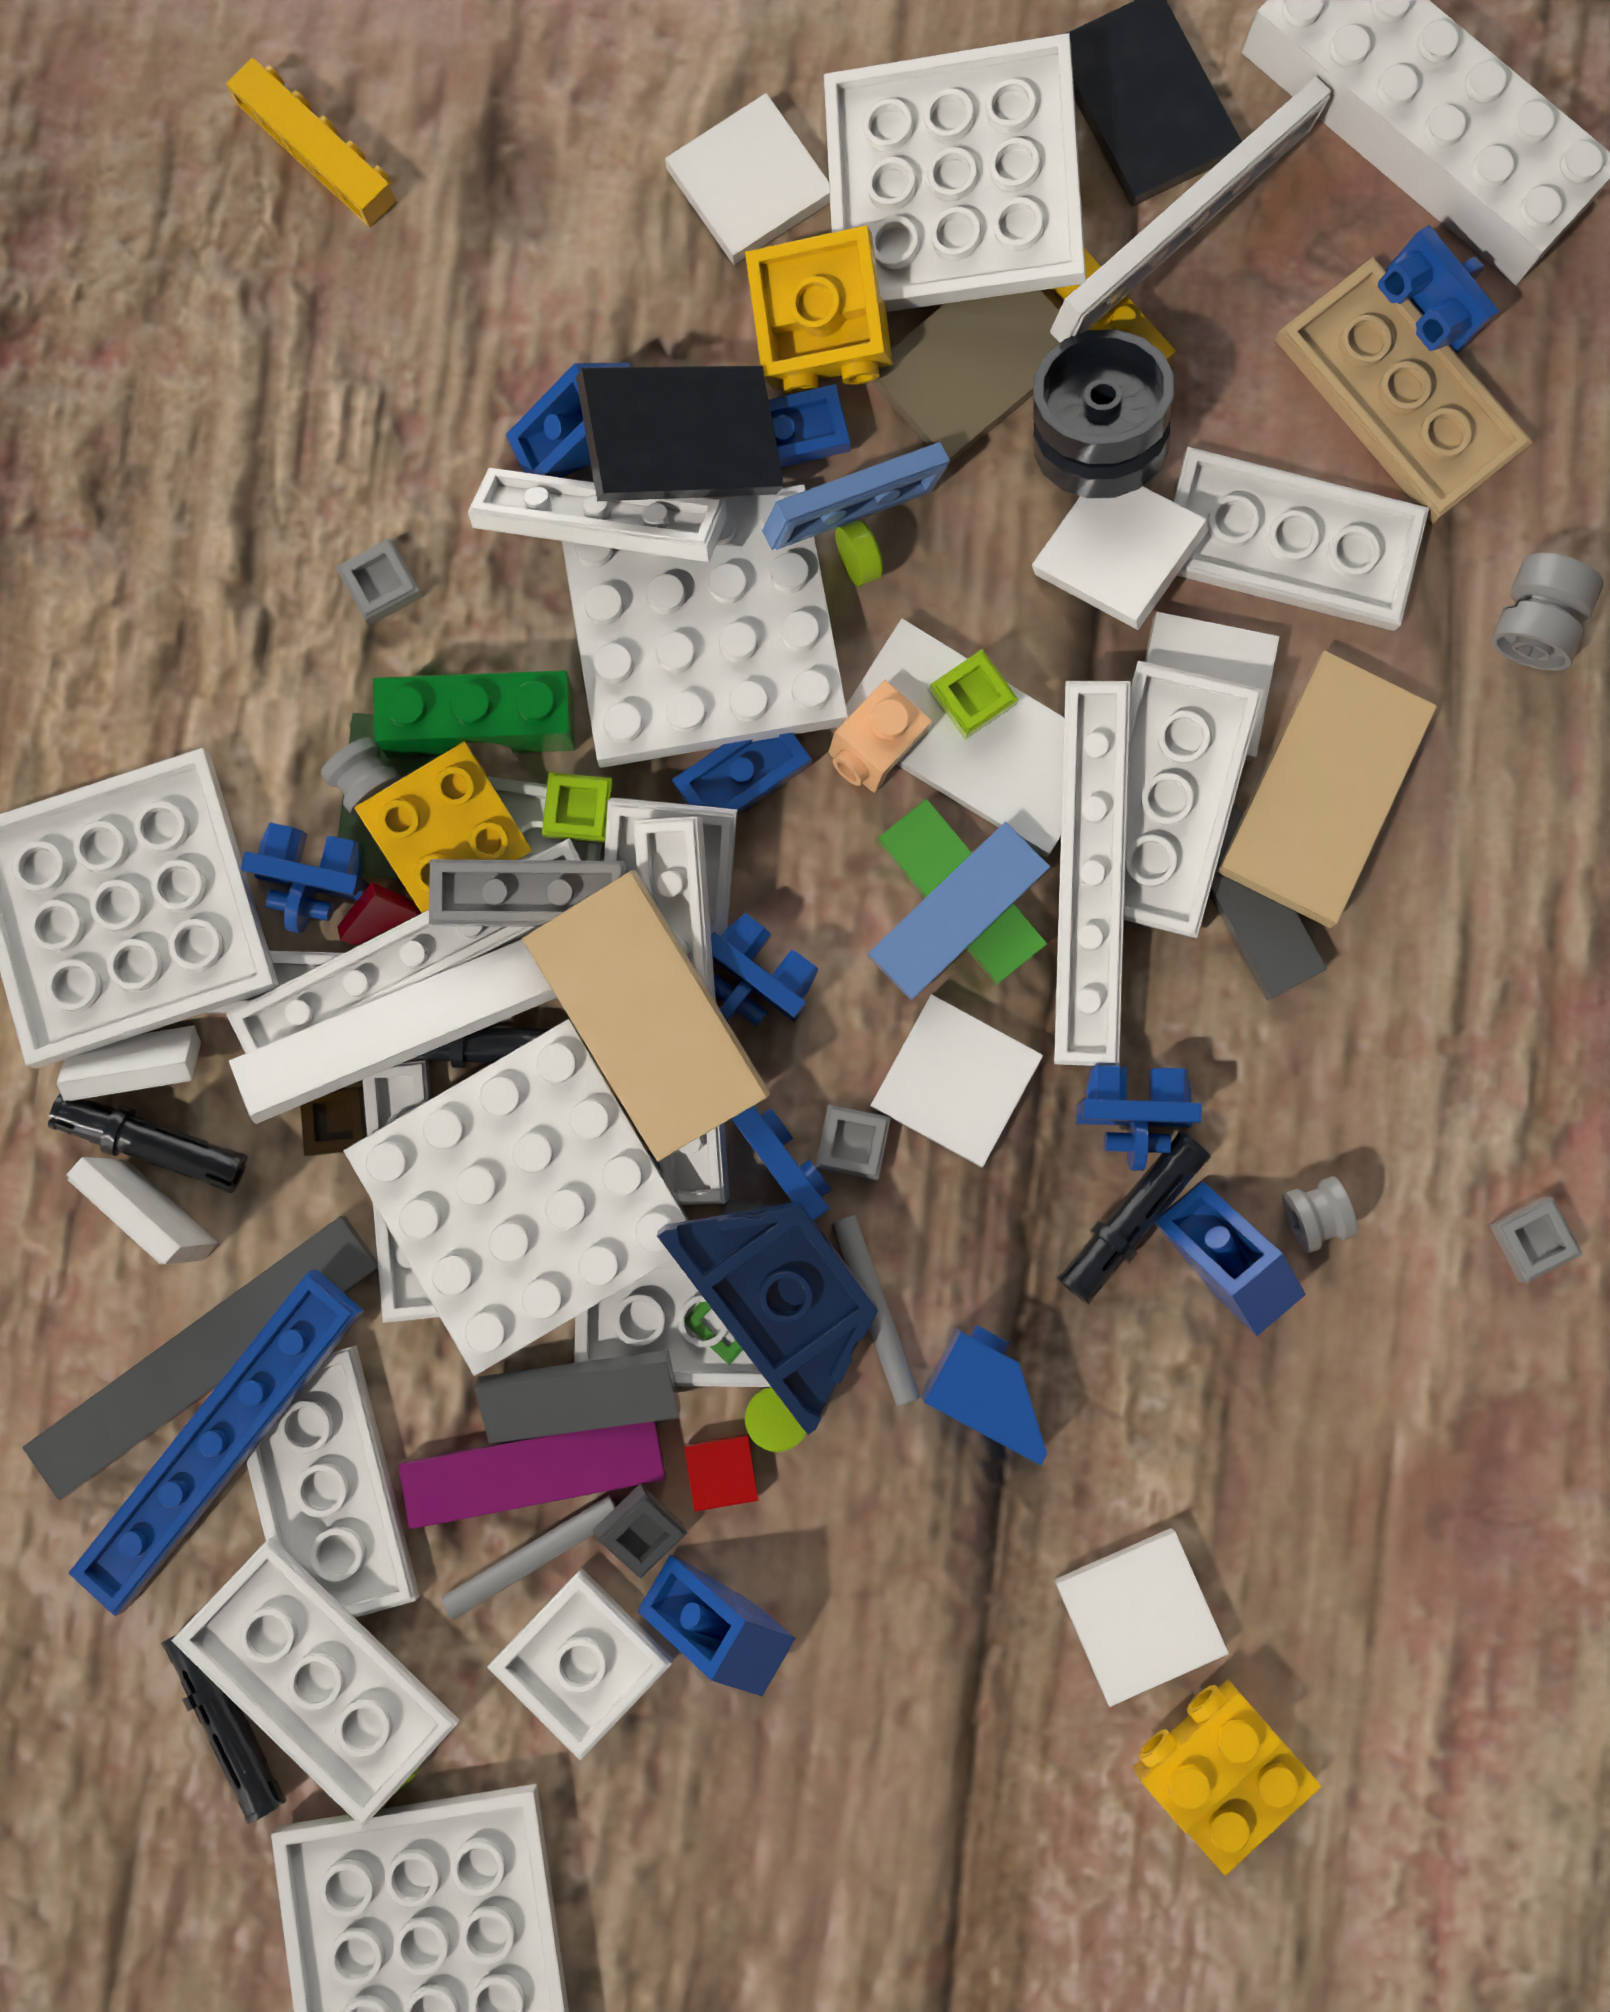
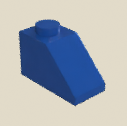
M574 363L506 433V437L524 473L562 478L591 465L576 377L582 368L630 367L629 363Z
M1203 1181L1155 1222L1161 1232L1214 1295L1256 1336L1306 1295L1283 1253Z
M975 1325L971 1335L956 1328L921 1394L924 1403L1033 1462L1042 1465L1047 1451L1020 1364L1005 1354L1010 1342L978 1325Z
M671 1554L637 1610L640 1615L711 1681L759 1696H763L796 1639L757 1604Z

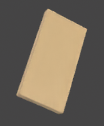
M1372 257L1283 327L1274 340L1410 500L1416 505L1429 508L1427 519L1433 525L1523 453L1533 442L1450 345L1433 351L1427 349L1416 335L1415 323L1423 314L1410 299L1401 304L1390 303L1378 288V281L1386 271Z
M1324 650L1312 668L1216 872L1328 928L1335 926L1340 919L1437 705Z
M635 870L629 871L521 938L657 1162L770 1095L769 1090Z

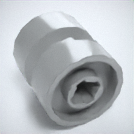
M1554 553L1528 555L1523 559L1511 588V598L1516 605L1503 607L1491 637V645L1506 658L1524 666L1548 671L1567 669L1572 665L1584 635V627L1580 622H1585L1591 618L1603 588L1604 579L1595 569L1571 557Z

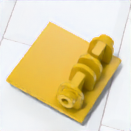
M465 741L354 807L421 913L429 910L430 859L518 860L533 851L489 781L488 775L481 763L473 755Z

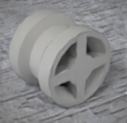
M371 737L361 738L345 746L335 753L321 769V776L331 787H338L344 794L343 805L352 816H359L354 809L355 806L402 779L394 767L385 766L380 760L381 749Z
M1335 1176L1319 1180L1316 1189L1307 1192L1294 1189L1283 1193L1282 1201L1288 1224L1295 1240L1305 1253L1321 1249L1323 1242L1333 1237L1345 1241L1357 1236L1358 1225L1355 1212L1344 1187Z

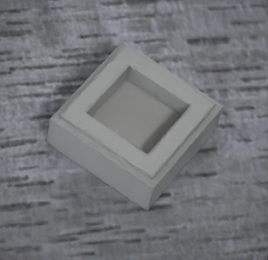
M391 537L336 566L369 626L424 597Z
M828 1104L815 1167L878 1180L891 1117Z
M1543 1197L1489 1224L1518 1282L1528 1283L1583 1255L1553 1197Z

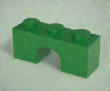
M567 670L373 678L374 739L387 758L440 756L449 751L450 747L459 745L464 741L466 744L493 743L505 745L513 753L575 751L573 689Z

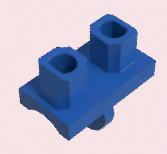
M1430 225L1414 235L1386 268V273L1378 281V288L1390 303L1401 304L1410 299L1421 311L1423 316L1415 323L1416 335L1429 351L1450 345L1456 353L1460 352L1470 343L1475 334L1500 312L1475 281L1485 268L1478 257H1473L1461 264Z
M270 822L260 842L258 853L245 851L240 870L253 873L254 877L258 880L291 887L289 893L271 889L266 899L267 908L284 911V925L287 931L303 933L310 918L330 921L333 914V903L315 899V892L357 902L369 886L367 882L361 879L365 847L353 840L327 836L320 866L315 867L301 864L308 834L294 827Z
M746 913L731 924L721 937L715 932L711 934L713 961L740 981V984L735 987L719 974L714 977L715 996L724 1002L720 1011L728 1024L739 1013L757 1027L768 1011L750 999L753 992H755L795 1022L806 1008V1001L803 998L809 992L818 973V968L793 949L790 950L772 975L754 963L753 960L772 935L765 927Z
M1093 1066L1089 1070L1085 1099L1076 1105V1124L1128 1126L1127 1133L1105 1132L1104 1149L1105 1151L1127 1152L1129 1169L1132 1171H1144L1148 1153H1170L1171 1149L1170 1134L1148 1133V1127L1190 1128L1192 1123H1201L1202 1103L1191 1102L1190 1083L1187 1069L1152 1068L1149 1070V1101L1127 1100V1067Z

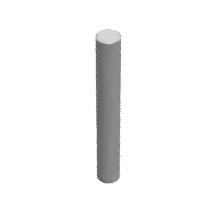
M852 1215L832 1223L845 1263L874 1300L878 1308V1312L869 1330L896 1406L915 1401L920 1398V1394L857 1217Z
M611 1495L606 1496L442 1596V1603L449 1616L455 1620L595 1534L593 1529L618 1506Z

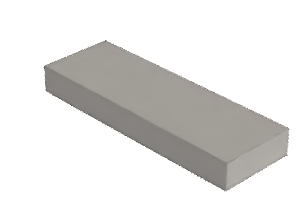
M430 859L429 924L432 926L540 927L626 874V862Z

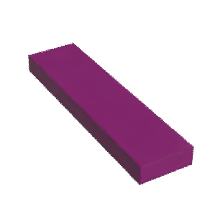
M657 1421L506 1441L403 1461L398 1464L409 1530L661 1481L667 1477Z

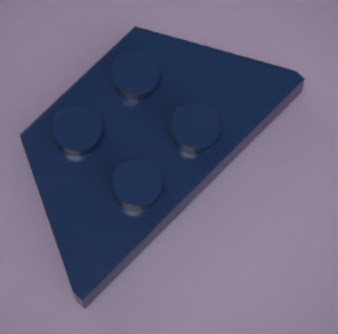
M800 1202L764 1207L667 1224L659 1229L657 1232L658 1239L807 1435L816 1430L821 1421V1412L836 1384L841 1383L852 1362L851 1355L859 1340L864 1339L878 1312V1308Z

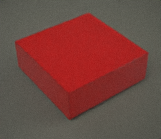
M749 1434L685 1444L684 1449L694 1512L759 1500Z

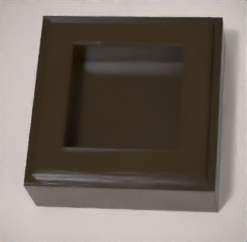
M363 1086L341 1088L300 1106L304 1156L344 1153L343 1150L367 1137Z

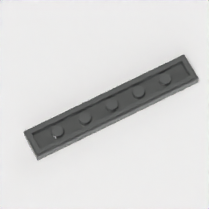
M339 1216L22 1447L56 1498L61 1500L68 1497L213 1391L308 1271L317 1269L345 1294L378 1270V1261L346 1216Z

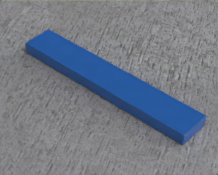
M317 1269L308 1271L68 1574L114 1616L125 1612L364 1313V1310Z

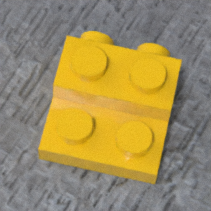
M867 225L745 252L760 366H763L765 381L773 389L782 388L783 395L794 394L819 388L818 380L841 375L845 384H864L880 377V367L893 365L886 307L880 296L872 232Z
M1228 1679L1219 1688L1216 1685H1211L1198 1693L1187 1707L1189 1715L1171 1732L1164 1729L1149 1738L1138 1753L1140 1760L1132 1767L1145 1788L1185 1834H1189L1224 1876L1231 1872L1322 1787Z

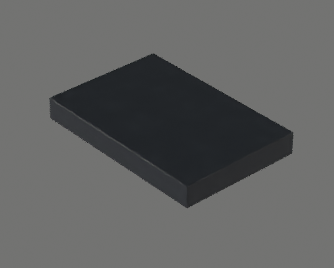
M1134 0L1067 32L1070 35L1075 101L1132 207L1212 169L1242 142L1166 0Z
M763 366L582 368L578 373L576 380L597 502L776 495L784 487Z

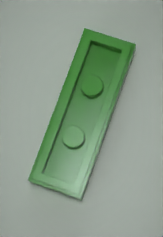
M927 798L877 839V842L924 899L972 854ZM1013 903L966 950L997 986L1044 948L1047 943Z

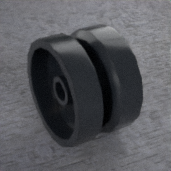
M1089 330L1064 339L1044 356L1034 375L1033 447L1034 457L1045 477L1061 490L1084 498H1116L1140 489L1159 473L1169 452L1170 419L1172 417L1174 401V373L1163 352L1143 337L1124 331Z

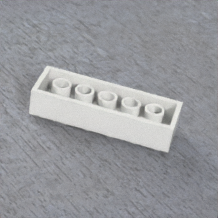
M1267 0L1255 15L1241 53L1292 97L1317 76L1331 90L1330 99L1318 119L1515 286L1519 284L1588 208L1610 181V152L1430 0Z

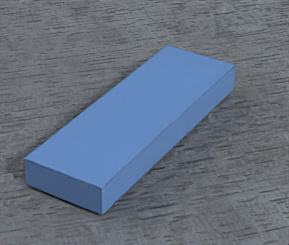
M938 442L778 500L762 532L771 550L775 548L778 550L857 519H862L932 492L948 467L950 460L943 446Z
M1005 821L868 952L867 956L912 1001L1048 871L1050 866Z

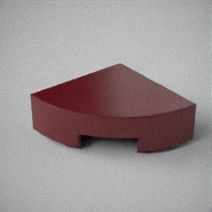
M371 882L337 926L339 939L346 943L361 945L422 913L414 900Z

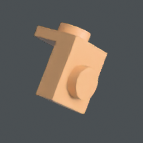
M884 680L835 731L829 749V754L833 757V765L847 781L857 786L863 784L875 793L884 783L887 773L929 730L932 720L890 683Z

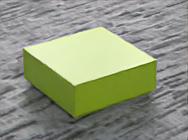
M983 649L931 683L929 688L965 740L1016 706L1019 700Z
M549 772L542 836L545 839L567 840L570 838L571 841L605 844L608 801L613 797V779Z

